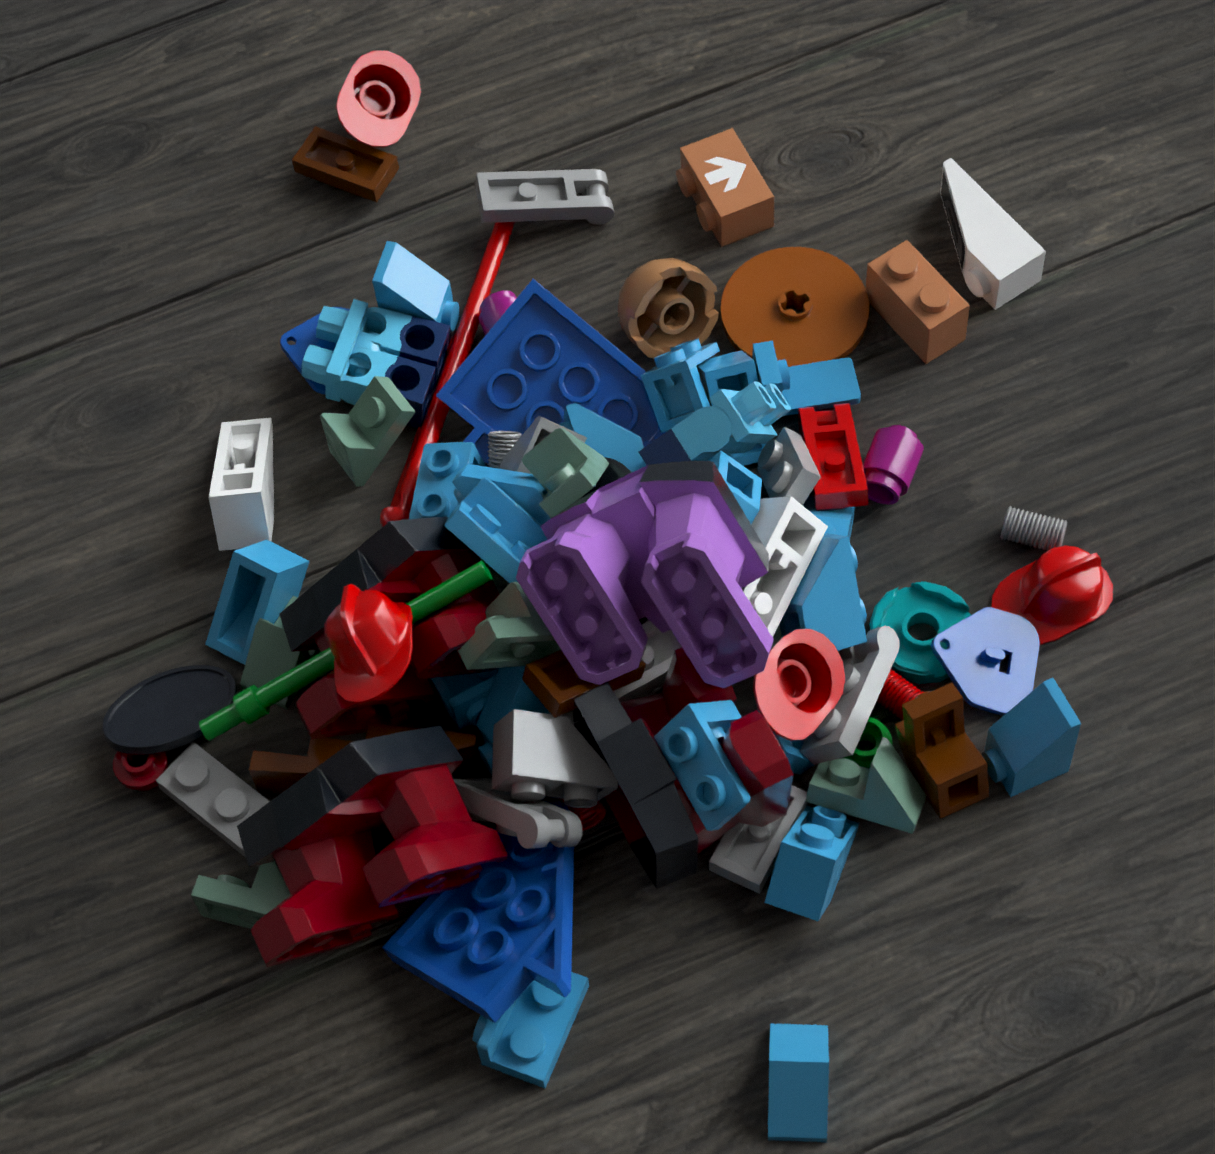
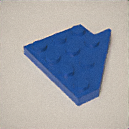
M534 279L530 281L436 394L438 399L474 428L463 442H473L485 464L489 463V453L487 451L489 450L488 434L490 432L516 431L523 435L538 416L556 424L565 422L563 418L565 406L577 403L640 436L644 447L666 433H661L641 375L646 371Z
M545 797L542 799L570 811L563 802L555 798ZM498 832L508 853V859L500 863L494 861L481 864L483 870L479 872V878L457 889L430 895L384 944L383 950L399 966L493 1023L498 1021L533 980L566 998L571 992L574 847H555L549 842L543 848L528 849L520 845L517 836H509Z

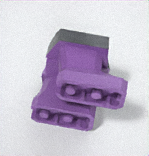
M713 461L650 464L589 493L542 524L540 527L547 541L526 550L520 561L516 580L581 680L601 685L637 669L648 641V636L639 619L644 617L662 633L669 630L673 632L705 683L726 688L763 672L774 639L741 588L769 572V553Z

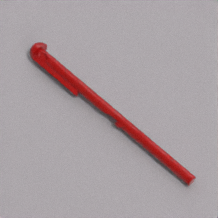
M495 222L457 330L449 342L447 348L448 355L422 427H418L391 505L381 510L380 523L382 527L389 521L409 519L423 447L427 443H438L450 409L436 397V394L469 355L480 324V304L491 293L515 222Z

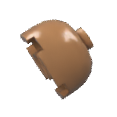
M676 258L650 260L635 269L626 279L619 293L618 317L622 330L638 349L647 357L653 359L671 351L670 348L699 338L700 344H702L709 337L718 320L719 313L714 309V292H718L717 287L701 270L688 262Z

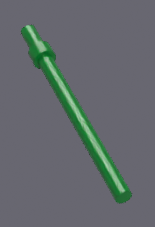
M482 560L406 603L412 609V625L491 581L493 578ZM330 647L263 686L257 688L255 685H252L234 695L233 703L199 722L203 735L211 741L244 721L247 724H252L269 714L270 706L334 670V655Z

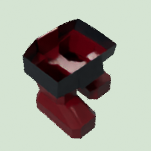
M448 517L389 521L279 614L291 652L316 649L322 652L329 648L325 638L324 625L332 611L341 604L343 589L349 584L357 586L361 591L378 590L393 602H404L406 604L481 560L484 562V560L444 526ZM493 580L426 617V621L412 630L413 650L409 666L403 677L391 690L377 699L361 704L344 700L337 693L334 682V670L315 682L296 702L299 715L311 739L367 732L369 723L397 726L408 720L406 713L410 710L407 701L423 699L424 703H428L435 699V693L427 678L491 672L497 669L467 670L459 653L462 646L475 634L476 626L487 619L486 609L499 595Z
M682 647L674 651L662 693L620 702L607 681L574 699V707L578 706V708L574 709V722L580 720L574 726L609 766L618 781V789L604 798L631 849L656 889L695 874L697 854L738 823L764 827L786 816L793 781V772L788 758L763 715L756 710L731 722L720 745L749 793L750 802L719 830L708 831L656 743L654 736L688 704L732 700L736 706L737 698L732 685L721 688L705 683Z
M441 726L350 742L237 826L248 866L252 867L276 861L291 894L259 919L251 928V933L266 967L359 942L372 935L370 931L372 929L371 923L385 919L391 921L398 918V911L394 904L460 888L479 878V872L483 870L481 864L494 861L500 863L508 859V853L497 830L471 820L451 776V773L464 759ZM387 829L394 841L376 855L372 834Z

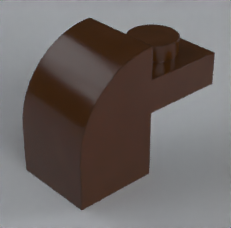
M949 683L934 691L921 693L913 700L902 704L904 720L895 724L898 741L910 772L927 795L926 799L939 818L946 817L989 797L987 762L965 733L963 697L953 683Z

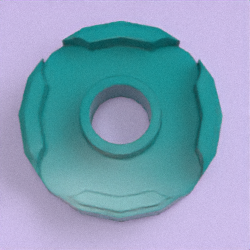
M915 582L911 584V587H904L900 590L897 587L887 592L874 607L869 631L882 626H890L896 632L900 647L891 669L898 673L899 676L901 675L902 678H905L906 681L918 684L941 682L949 678L931 649V642L934 638L927 641L917 640L909 634L908 629L916 623H926L932 626L938 635L971 615L964 599L946 586L929 582ZM940 642V646L943 649H947V645L944 642Z

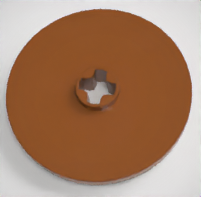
M807 247L777 248L749 259L730 277L721 299L722 326L732 346L737 351L742 350L753 359V344L773 341L777 360L786 359L788 367L845 358L862 340L869 319L868 294L857 273L836 256ZM793 305L797 310L803 309V312L796 314L793 309H786L787 306Z

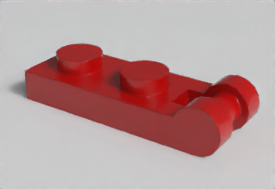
M834 404L833 410L815 411L814 407L798 408L800 435L821 476L812 490L815 509L826 510L867 506L868 487L850 404Z

